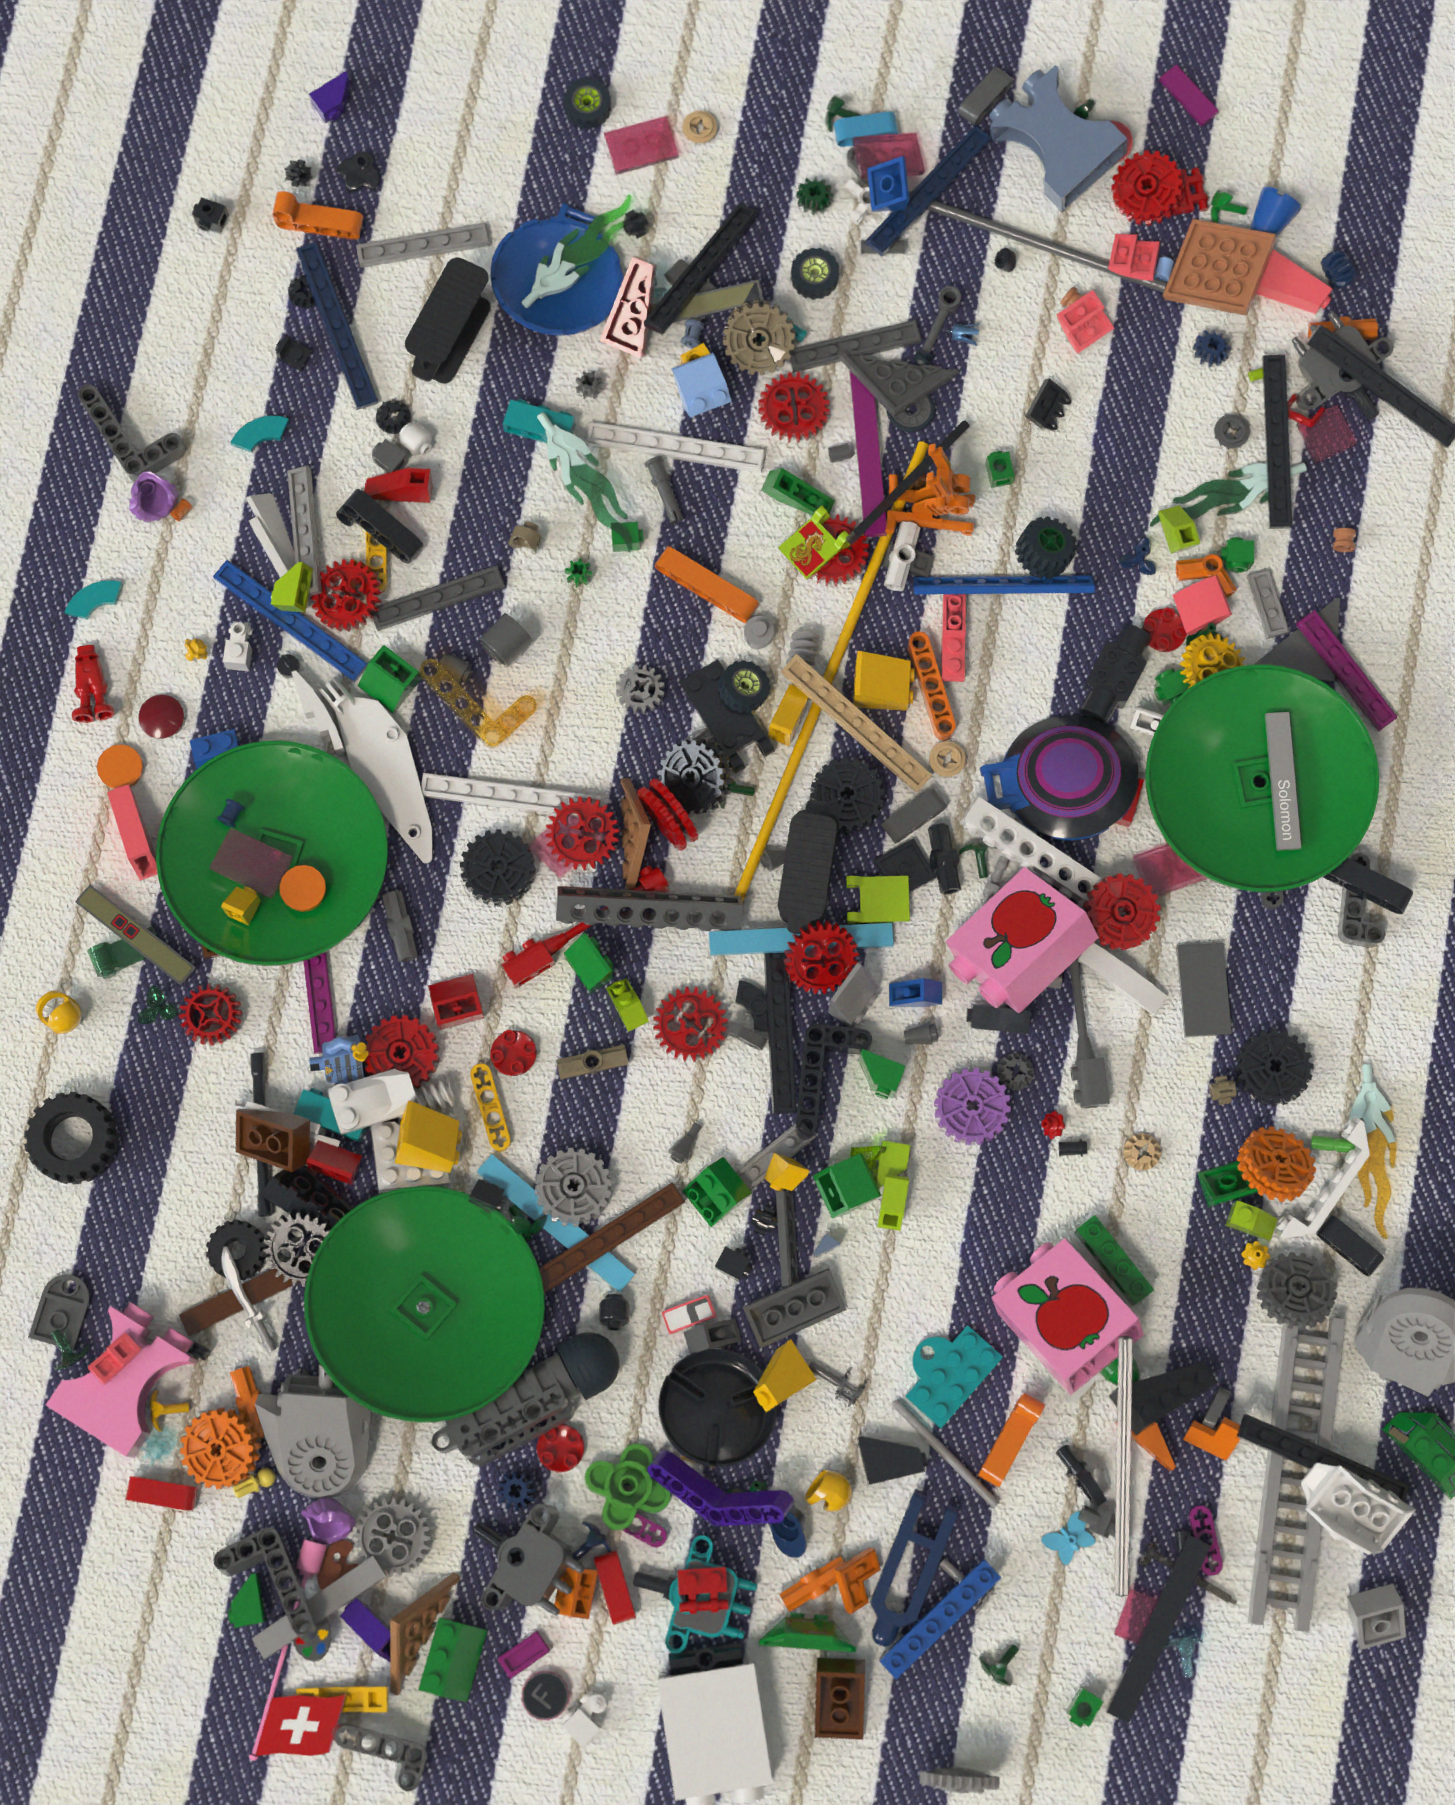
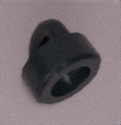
M1008 248L999 250L995 256V266L1002 271L1012 272L1016 266L1015 252Z
M291 654L281 655L277 662V669L283 677L292 678V671L299 673L300 663Z

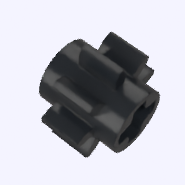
M290 160V165L284 169L285 180L292 181L291 186L299 187V185L306 187V182L312 179V168L305 166V160Z
M634 209L627 212L624 217L625 220L622 221L626 234L629 237L633 235L637 239L646 234L645 231H647L646 228L649 227L644 213L635 212Z
M765 1206L762 1211L757 1208L750 1224L756 1227L755 1233L765 1236L766 1232L773 1233L778 1221L777 1217L774 1216V1209Z

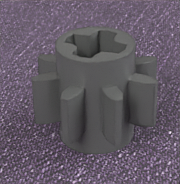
M583 371V376L576 378V383L579 385L576 387V392H582L583 399L587 397L595 399V394L602 392V387L599 385L602 383V378H596L595 371L591 373Z

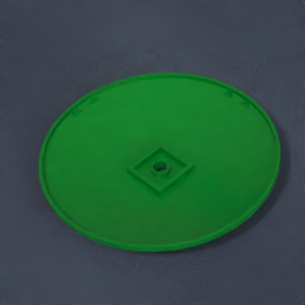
M1245 665L1217 672L1197 682L1186 690L1167 710L1157 726L1149 747L1146 762V791L1150 810L1157 828L1171 849L1188 866L1206 878L1227 887L1250 892H1279L1302 887L1322 878L1351 855L1363 839L1374 816L1379 792V768L1374 745L1367 728L1352 706L1338 692L1315 677L1298 670L1275 665ZM1289 712L1301 839L1300 850L1277 851L1265 724L1266 713ZM1257 776L1263 777L1266 782L1265 786L1262 788L1256 787L1253 784V778Z
M261 741L241 745L215 756L195 770L184 781L169 803L160 825L156 846L157 874L163 896L174 917L185 931L201 945L222 957L235 962L256 966H283L306 961L329 951L350 936L363 922L375 904L384 882L388 860V841L383 817L375 798L365 783L352 769L336 757L315 747L289 741ZM227 798L245 807V810L240 812L235 822V828L228 827L216 819L217 816L222 814ZM272 852H279L281 854V859L277 863L269 861V855ZM301 865L314 867L318 870L326 882L327 890L324 899L318 907L304 912L296 911L287 906L280 895L279 887L285 873L291 868ZM246 886L257 892L256 895L261 900L249 925L228 917L221 907L236 887L244 889Z
M415 1186L400 1188L375 1196L347 1213L330 1230L314 1256L309 1269L304 1295V1316L310 1344L316 1358L334 1384L352 1400L372 1412L388 1418L414 1423H436L467 1416L492 1403L505 1393L525 1370L534 1354L544 1318V1290L537 1262L523 1236L515 1232L513 1224L497 1210L494 1211L486 1207L491 1211L488 1213L484 1209L468 1201L470 1199L468 1194L441 1187ZM420 1302H426L430 1306V1311L422 1314L418 1312L417 1305Z

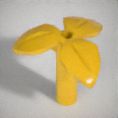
M155 1390L151 1395L149 1403L150 1418L154 1428L161 1432L162 1429L159 1426L158 1417L164 1414L189 1412V1404L187 1402L162 1405L156 1401L159 1390Z

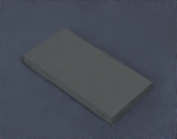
M1223 943L1177 945L1184 1038L1231 1035Z

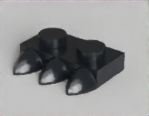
M1050 378L1044 379L1025 417L1041 429L1057 430V423L1052 416L1064 417V411L1060 404L1069 405L1071 404V399L1068 393Z

